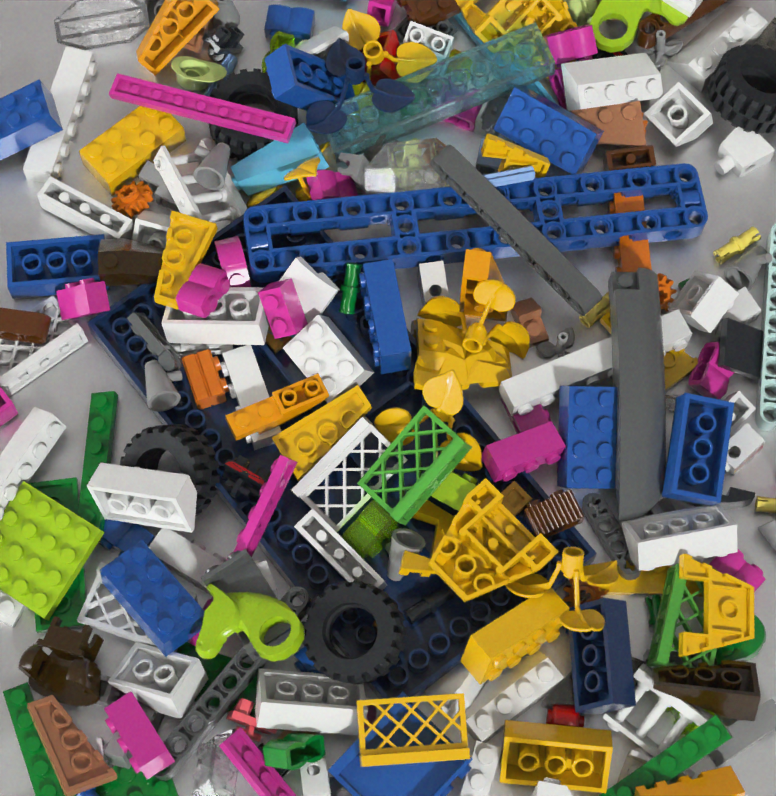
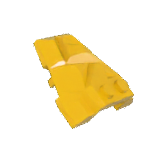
M499 0L485 14L484 19L478 24L473 33L490 50L549 79V75L559 68L556 67V64H549L543 36L577 27V24L573 22L568 11L569 7L564 0Z
M417 318L411 322V334L416 339L417 360L413 372L414 389L423 390V386L429 379L451 369H454L462 390L469 389V385L478 383L482 388L500 386L501 381L512 377L509 349L502 344L487 340L486 345H483L480 352H469L462 344L464 337L461 335L462 329L444 324L441 321Z
M486 478L467 494L459 512L455 515L446 535L443 536L428 563L464 602L539 571L559 552L541 533L537 537L530 533L502 504L504 496Z

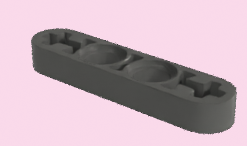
M598 493L587 494L583 499L582 511L611 561L617 560L618 573L626 580L638 578L641 570L639 571L636 566L634 571H631L630 568L625 569L626 561L624 557L627 556L630 566L635 564L630 559L622 527L607 502ZM590 502H593L594 505L598 504L599 515L597 517L595 508L593 506L589 507ZM608 521L613 527L608 531H604L599 528V523ZM615 541H620L625 545V548L622 551H615L611 548V544Z

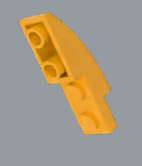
M318 373L272 392V396L225 415V419L237 441L256 432L260 435L290 421L328 398L329 393Z

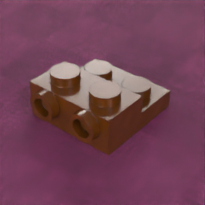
M396 0L398 5L406 10L409 23L413 21L428 28L460 13V7L455 0Z

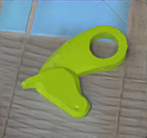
M602 0L591 19L590 25L593 27L596 46L601 50L613 53L623 51L633 43L641 17L646 11L662 15L673 26L684 24L688 20V16L662 0ZM607 19H618L625 24L627 32L619 39H608L600 33L599 26Z
M212 584L207 586L213 601L204 611L202 628L196 642L195 650L201 658L212 659L216 657L223 644L227 641V638L236 632L238 634L241 631L248 636L261 658L269 661L285 660L298 651L304 640V626L286 603L260 593H225ZM279 623L291 625L290 634L284 642L276 646L264 644L265 634L272 626Z

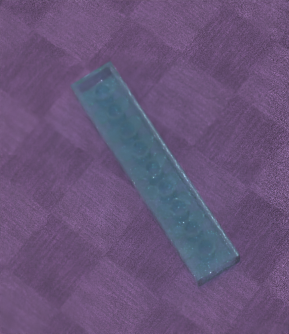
M536 22L396 79V81L407 86L415 94V100L399 111L384 112L377 109L372 103L374 93L370 90L343 101L340 110L347 115L345 126L338 132L323 134L336 164L342 162L338 159L340 152L360 155L510 93L514 87L520 85L527 86L549 77L555 73V60Z

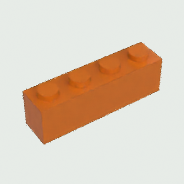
M614 193V201H608V214L645 211L643 195L625 198L621 193ZM643 222L642 225L647 228L646 222ZM629 235L620 237L619 246H613V259H618V267H615V272H637L638 268L652 270L648 239L633 241L629 239Z

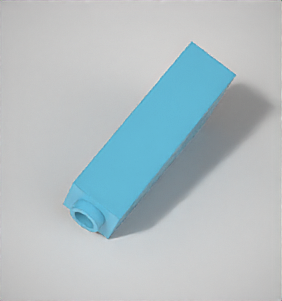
M302 123L294 128L289 143L274 140L231 166L234 174L231 179L238 190L243 189L247 196L296 180L285 181L283 178L301 163L314 157L320 158L317 170H325L329 165L314 136L306 127V124Z

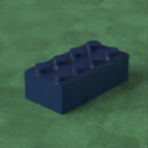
M601 598L580 604L581 611L593 609L599 612L604 617L605 625L601 631L578 632L568 629L575 712L598 715L636 706L626 601ZM575 606L570 607L569 611H575Z

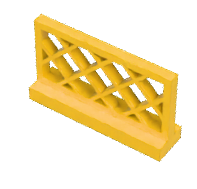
M464 693L356 701L360 750L359 764L361 767L470 759ZM458 699L459 711L453 718L440 709L447 700ZM437 700H442L438 706L433 702ZM427 701L435 708L426 720L414 711L420 702ZM408 702H416L411 708L406 704ZM394 703H401L409 710L399 723L387 713ZM379 704H389L385 710L379 706ZM374 705L382 712L373 724L369 723L363 716V706ZM437 712L441 713L449 721L440 733L428 724ZM411 713L423 723L413 735L402 726V723ZM384 715L396 725L387 737L375 728ZM458 717H459L460 725H458V724L455 722V720H456ZM364 723L369 726L366 732H364ZM452 724L460 730L461 743H450L443 737V734ZM425 726L437 735L430 745H423L416 739ZM398 728L410 737L403 747H396L389 740ZM371 730L383 739L376 749H366L365 737ZM439 739H441V740H442L443 742H445L446 744H436V743L438 742ZM412 741H415L419 746H409V745L411 744ZM386 742L391 746V748L382 747L385 745Z

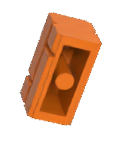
M207 349L181 358L197 409L202 410L211 407V405L224 403L226 401L225 393L229 392L225 377H219L218 371L222 369L218 357H212L211 351Z

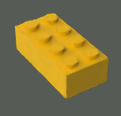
M139 106L79 150L83 165L113 196L115 191H119L123 185H128L138 177L147 160L154 164L153 160L161 146H166L168 152L171 153L186 141L184 127L172 114Z
M552 587L548 590L544 589L543 596L527 599L472 634L460 662L479 684L484 683L488 679L493 681L506 667H515L526 654L531 656L546 641L548 643L553 642L560 635L559 630L563 626L560 622V616L562 613L569 611L570 608Z
M505 720L500 758V783L536 786L538 781L544 782V778L559 780L560 785L567 786L569 790L606 793L613 749L611 730Z

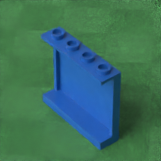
M402 692L397 698L408 696ZM412 702L406 703L410 708L414 705ZM394 703L387 713L399 723L409 710L401 703ZM417 707L414 709L424 720L428 718ZM411 713L402 723V726L413 735L423 723ZM384 715L375 728L387 737L396 725ZM430 720L428 724L440 733L441 730ZM425 726L416 739L423 745H430L437 735ZM398 728L389 740L396 747H403L410 737ZM371 730L365 737L366 749H376L383 739ZM443 734V737L445 739H447L450 743H453L445 734ZM358 738L328 769V772L352 796H447L454 788L451 782L457 776L462 779L472 769L469 763L473 759L470 757V759L361 767L359 764L360 750ZM439 739L436 744H446V743L443 742L441 739ZM412 741L409 746L419 745L415 741ZM386 742L382 748H391V746Z

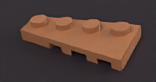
M640 101L569 111L604 131L598 145L613 144L620 147L646 146Z
M53 695L27 704V709L65 796H73L117 779V773L105 763L104 757L88 742L87 736L75 726L70 715Z

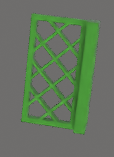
M423 406L357 484L390 513L394 520L406 525L471 450L472 446L457 435L431 410ZM427 414L432 419V430L420 431L419 422ZM448 433L453 438L446 447L438 448L437 434ZM432 434L433 448L420 449V435ZM415 436V450L403 451V441L405 438ZM433 452V463L429 467H421V453ZM416 454V468L404 469L403 455ZM390 456H398L399 469L386 470V461ZM416 472V483L413 486L404 487V473ZM399 473V487L387 488V474ZM381 475L382 489L372 490L367 483L373 476ZM387 492H399L400 501L394 508L387 503Z
M679 563L670 567L667 571L646 666L651 668L674 665L668 662L670 653L675 649L678 651V639L675 635L676 627L682 625L685 632H692L687 621L696 617L703 628V631L700 633L704 634V618L702 616L704 609L700 611L692 598L699 593H702L704 597V582L695 581L699 591L690 594L686 587L687 580L679 579ZM687 600L694 615L685 619L680 608L681 603ZM717 648L700 652L690 660L687 656L681 657L684 662L681 665L693 668L691 662L700 658L702 662H707L709 666H713Z

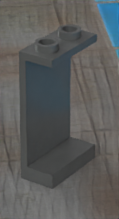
M246 549L233 552L228 556L227 561L221 565L210 567L205 572V575L201 577L206 586L212 584L225 593L252 592L278 599ZM279 623L272 626L265 634L264 644L276 646L284 642L290 634L291 625ZM243 631L238 633L237 635L253 661L260 658L261 656L253 647L248 636Z

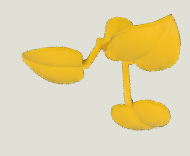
M353 9L347 10L342 29L349 34L350 46L359 51L363 49L367 59V73H369L370 79L372 64H380L384 57L397 62L396 70L398 74L410 81L422 78L436 64V55L426 46L414 42L400 45L397 48L398 58L391 56L387 51H383L381 44L377 41L380 36L378 21L368 14L360 13ZM361 82L358 85H352L358 110L349 115L348 119L363 117L374 110L375 106L372 103L374 93L370 91L367 83Z
M325 142L318 146L323 152L328 148L329 143ZM314 157L301 163L283 178L285 181L298 178L301 187L295 191V197L299 202L312 200L307 177H316L317 167L320 163L319 157ZM279 185L253 194L246 203L247 208L262 202L283 186Z
M484 280L475 287L474 300L486 306L480 322H475L468 326V328L465 314L459 312L460 305L455 300L445 296L431 298L418 312L417 316L424 319L441 321L454 327L462 325L463 331L461 335L464 337L462 344L469 352H480L489 338L493 342L504 345L509 349V352L518 355L522 359L525 358L528 352L530 336L522 325L508 321L503 325L496 324L488 333L483 325L490 307L496 311L505 312L511 310L515 305L516 297L514 292L501 281Z
M454 369L432 377L423 386L425 401L428 405L434 407L431 411L443 422H448V427L451 429L455 422L453 416L461 410L464 402L462 387ZM389 408L382 411L375 418L374 424L375 428L392 443L412 418L411 414L405 409ZM426 414L419 424L427 420L429 416ZM448 433L446 435L448 440L444 441L440 447H446L453 438ZM457 433L472 448L455 468L462 471L480 470L483 466L482 452L478 442L469 434ZM415 436L406 437L403 441V446L411 443Z
M566 547L563 549L562 561H557L556 569L549 582L542 575L529 574L505 586L513 594L520 597H541L544 595V589L548 590L552 587L561 570L566 578L574 579L575 611L562 613L560 616L561 624L567 629L578 632L601 631L605 625L604 617L596 610L586 609L581 611L579 579L582 582L587 581L591 586H612L618 581L617 560L583 566L584 551L578 547Z

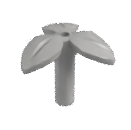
M658 30L656 33V45L647 49L649 51H656V53L649 57L656 68L664 65L665 58L663 54L672 57L683 46V41L670 40L665 44L666 33L663 30Z
M567 328L559 333L556 346L549 341L542 342L536 346L537 351L549 359L558 354V358L570 354L565 349L572 347L574 344L575 334L573 328Z

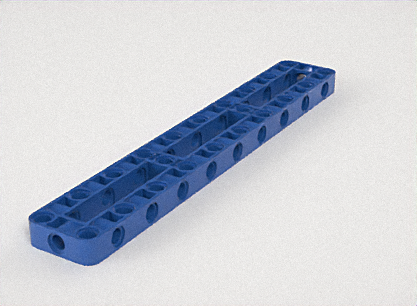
M686 163L541 177L530 181L495 187L518 211L530 209L534 217V222L530 223L560 252L619 246V238L627 235L633 241L648 239L649 243L696 238L701 235L708 220L698 172L693 165ZM451 187L253 206L245 211L243 218L249 274L258 283L280 281L297 257H302L305 261L313 259L316 262L308 264L317 273L324 272L326 276L345 275L347 262L361 264V273H363V264L393 259L395 269L418 267L422 263L442 260L444 264L460 263L465 261L466 249L471 250L473 248H481L486 252H491L494 259L518 257L520 255L508 243L501 242L500 240L503 238L491 226L419 233L418 221L435 219V221L479 215ZM614 193H621L625 198L643 195L644 200L669 195L672 199H675L677 206L674 208L564 219L561 206L568 205L580 207L605 204V202L614 201ZM444 202H451L453 205H447ZM401 206V207H404L405 209H404V210H399V209H397L396 207ZM354 211V212H357L358 214L351 215V214H349L348 212ZM544 213H548L552 215V217H547L544 215ZM307 216L309 219L303 220L299 217ZM690 220L696 221L698 224H694ZM252 221H258V222H260V224L255 225V224H252L251 222H252ZM646 222V225L651 229L645 228L642 223ZM381 224L390 226L392 235L391 237L274 249L271 240L273 235L291 234V236L314 234L320 233L322 230L339 229V231L363 229L371 225ZM400 228H407L410 231L405 232L400 230ZM596 230H601L604 233H598ZM548 235H554L557 238H551ZM457 244L462 248H454L452 245ZM409 249L412 250L413 253H406L403 250ZM361 254L364 258H357L355 255ZM263 264L267 267L264 269H260L257 266Z

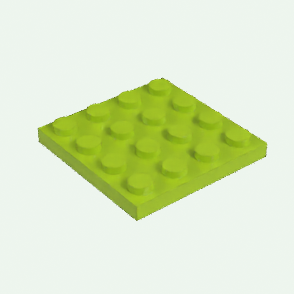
M23 481L18 488L14 500L9 502L4 510L3 518L0 520V590L49 621L105 532Z

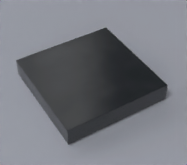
M730 318L722 319L718 367L751 379L760 378L763 331Z

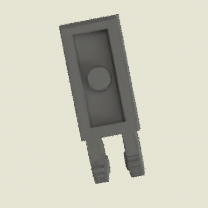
M132 313L127 318L132 324L130 327L133 332L139 337L142 336L147 342L146 347L152 354L159 356L158 363L165 371H179L183 367V361L179 358L180 356L145 313Z

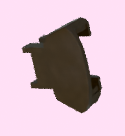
M54 616L44 639H38L36 644L30 646L23 653L18 668L29 677L28 683L32 689L43 697L53 695L59 703L73 706L96 704L100 700L101 671L97 668L98 665L94 661L104 640L99 635L94 634L90 644H88L93 630L89 625L85 624L82 631L77 632L67 626L60 627L62 620ZM43 646L52 651L50 655H47L42 650Z

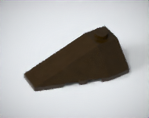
M126 238L100 240L98 249V275L100 281H105L106 286L156 284L159 270L162 267V255L165 248Z
M723 660L720 665L709 666L707 662L698 663V667L687 668L684 665L652 667L653 689L726 718L755 721L761 698L756 663Z

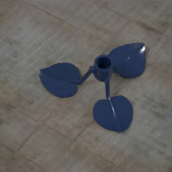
M338 38L328 52L326 69L334 77L346 75L339 102L336 107L332 102L326 100L313 103L307 110L306 127L318 134H332L345 126L347 115L340 109L343 105L349 83L358 85L365 80L370 91L374 93L372 103L377 109L384 112L401 110L415 100V94L407 86L393 79H381L377 82L375 88L370 81L369 73L365 72L364 55L358 49Z

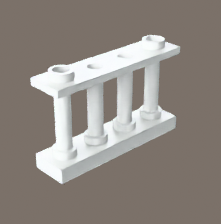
M210 138L201 139L200 146L210 151L214 148ZM161 146L153 160L154 165L163 178L180 213L212 223L228 220L231 223L245 213L248 208L228 171L226 172L224 186L221 189L191 195L186 185L197 183L194 175L181 176L176 165L192 162L200 164L205 158L194 154V152L170 156L166 146ZM218 200L224 211L201 215L196 204Z
M643 663L633 675L637 679L635 687L636 703L645 691L651 690L658 695L659 701L638 729L625 720L634 706L620 709L617 713L615 711L607 712L602 718L607 721L606 724L616 732L621 731L653 757H656L675 743L689 723L692 724L694 722L696 725L701 726L714 716L701 707L653 689L652 669ZM673 706L680 712V718L660 745H658L646 735L666 708ZM689 767L675 778L679 779V777L686 775L693 778L695 772Z

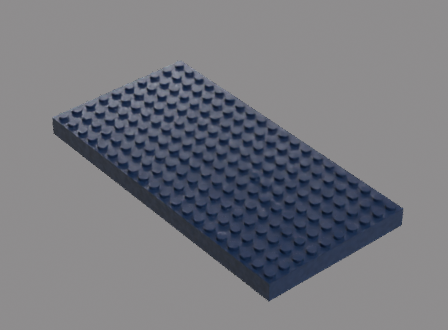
M285 185L256 206L299 201ZM243 214L215 234L201 263L221 269L214 241L238 236L242 245L251 287L264 288L273 282L258 283L249 274L243 231ZM307 216L299 217L303 220L309 219ZM252 221V222H251L252 224H255V225L260 224V222H258V221ZM324 230L320 231V233L291 236V234L273 235L271 238L273 249L333 242ZM313 259L306 260V262L311 264L316 262ZM260 264L257 267L260 269H264L267 266ZM345 275L327 276L339 289L341 284H344ZM157 283L140 285L110 306V311L102 312L87 322L93 337L146 404L145 364L152 360L159 361V356L152 354L146 347L147 342L142 336L139 337L133 332L130 327L132 324L127 318L132 313H145L166 339L161 324L166 306L155 303L154 300ZM339 290L321 315L332 320L374 371L359 386L372 406V409L364 417L375 427V418L382 411L389 408L405 409L411 414L412 419L423 406H426L429 410L434 408L425 401L423 390L414 389L413 372L417 360V346L413 335L408 331L411 346V369L381 374L380 367H375L373 343L370 344L369 325L364 314V298H361V294L357 293L355 314L340 313L339 309L343 290ZM266 342L265 345H251L269 397L272 396V392L307 378L283 348L275 354ZM233 344V349H236V348H239V347H242V346H245V345H235V344ZM222 354L212 355V357L217 356L220 363L224 362ZM181 367L179 370L182 373V380L172 382L181 396L179 403L169 410L152 412L163 425H186L187 428L192 427L198 430V435H204L208 439L207 445L208 447L213 446L216 453L213 455L215 461L218 460L219 463L217 475H220L219 483L215 484V488H217L216 493L245 528L249 521L248 514L259 499L252 495L247 497L242 493L237 498L230 496L232 488L226 485L227 481L222 479L225 470L224 464L228 459L233 461L241 455L250 462L249 471L255 473L258 468L262 467L268 470L271 475V466L281 453L275 444L254 450L252 442L247 444L245 437L237 441L235 440L225 415L235 412V407L239 406L236 398H231L229 392L225 393L226 401L224 403L211 405V407L202 410L197 409L184 367ZM222 370L218 371L219 377L224 378ZM226 376L227 385L231 384L229 376ZM463 396V406L453 416L455 422L453 423L452 430L456 434L466 433L474 437L483 453L486 445L501 439ZM323 400L308 411L280 425L281 431L328 403ZM430 417L420 424V431L432 430V419ZM372 432L364 439V450H379V439ZM447 433L437 434L438 448L444 441L448 440ZM432 434L420 435V449L433 448ZM415 438L411 443L403 446V451L415 450ZM361 443L354 450H361ZM382 443V450H386L387 447ZM433 452L421 453V467H429L433 463ZM350 453L347 456V468H361V453ZM364 453L365 468L372 467L378 460L379 453ZM416 454L404 455L408 459L403 464L404 469L416 468ZM390 456L386 461V468H393L398 463V458ZM343 461L336 468H343ZM483 461V467L480 470L462 471L455 468L453 471L460 476H463L464 472L478 479L477 485L486 478L500 493L515 481L532 498V501L540 499L543 502L550 498L534 478L525 471L518 473L516 477L509 481L500 480L495 483ZM333 471L329 475V486H343V471ZM347 471V486H359L357 483L361 479V471ZM416 472L404 473V487L413 486L417 481ZM292 473L258 546L291 588L298 586L308 592L313 606L315 603L313 598L317 594L322 595L325 593L324 589L330 585L335 587L338 585V582L346 580L294 527L311 508L291 491L298 483V480ZM399 473L394 474L387 481V488L399 487ZM379 475L373 476L367 485L375 486L379 482ZM325 480L319 486H325ZM315 489L308 497L315 504H325V489ZM329 489V504H343V489ZM347 489V504H357L361 500V489ZM387 492V503L394 508L400 501L399 492ZM432 496L428 498L430 502L454 517L459 512ZM371 497L337 533L386 582L387 586L383 591L395 600L399 611L404 613L403 610L419 602L423 595L433 593L442 587L445 582L438 574L422 577L420 573L412 572L404 575L400 581L391 580L387 576L389 554L385 546L391 542L392 533L395 529H409L424 538L425 546L419 555L429 558L436 526L411 518L406 525L398 523L390 516V513ZM319 507L325 513V507ZM329 507V518L336 525L343 519V507ZM347 507V514H348L354 507ZM523 509L515 517L530 531L523 517ZM571 527L546 538L559 552L542 569L532 574L542 575L549 582L556 569L557 561H562L563 549L566 547H578L584 551L583 566L594 562L597 553L575 527ZM561 570L552 585L554 591L569 581V578H566ZM505 585L467 602H464L453 591L455 596L453 599L439 606L435 613H428L413 625L404 616L405 621H403V625L407 628V636H404L403 643L406 644L404 651H400L398 655L400 660L396 665L393 664L389 668V673L385 676L377 677V680L371 683L366 682L378 699L397 698L402 692L408 697L422 696L427 688L461 663L460 660L472 634L529 598L513 594ZM299 595L298 597L304 603L305 597ZM362 608L347 609L337 617L332 627L331 638L345 657H360L372 648L377 638V632L373 627L375 619L368 611Z

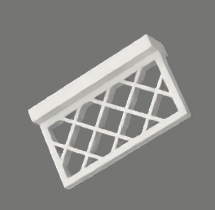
M53 295L30 311L44 314V311L52 305L57 309L55 317H50L53 327L52 332H48L47 338H50L48 344L43 347H38L35 343H32L31 346H21V341H15V345H4V339H0V355L2 350L13 351L11 360H0L1 366H9L8 372L0 377V387L8 397L88 342L83 329L78 323H75L73 319H61L59 303ZM59 323H68L71 328L63 333L57 332ZM18 351L30 352L29 357L25 360L16 361Z
M362 417L291 491L297 497H300L311 509L313 508L338 532L371 498L368 493L365 495V490L360 486H347V471H361L362 478L365 475V471L370 469L365 468L364 453H379L380 457L382 452L385 451L382 450V443L387 448L391 443L366 417ZM371 432L379 439V450H364V439ZM361 443V450H354ZM350 453H361V468H347V456ZM403 455L404 464L408 459ZM343 461V468H336ZM397 463L393 468H386V470L399 469V465ZM333 471H343V486H329V475ZM387 474V481H388L394 474ZM379 475V482L375 486H369L372 490L382 487L381 475ZM325 480V486H319ZM315 489H325V504H315L308 496ZM329 489H343V504H329ZM347 489H361V500L357 504H347ZM319 507H325V513ZM329 507H343V519L337 525L329 518ZM347 507H354V508L347 514Z
M100 562L97 568V576L77 621L135 642L157 647L147 635L141 636L136 633L134 627L138 626L135 621L131 622L127 611L120 603L121 609L109 614L106 613L103 603L113 600L115 597L110 594L100 599L97 590L100 583L103 584L100 569L107 565ZM187 590V592L198 603L197 593ZM100 606L104 615L95 620L86 617L89 609ZM124 614L128 624L120 628L113 626L110 619Z

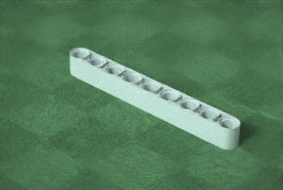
M776 223L772 226L766 243V251L772 255V261L765 263L761 321L763 344L760 378H758L755 413L756 425L764 431H771L776 427V374H772L766 369L771 367L776 370V351L768 347L771 344L776 346V328L769 324V322L776 323V305L771 302V300H776V282L772 279L776 278V259L774 258L776 256ZM765 390L774 392L775 397L768 396ZM763 413L771 414L774 420L766 419Z

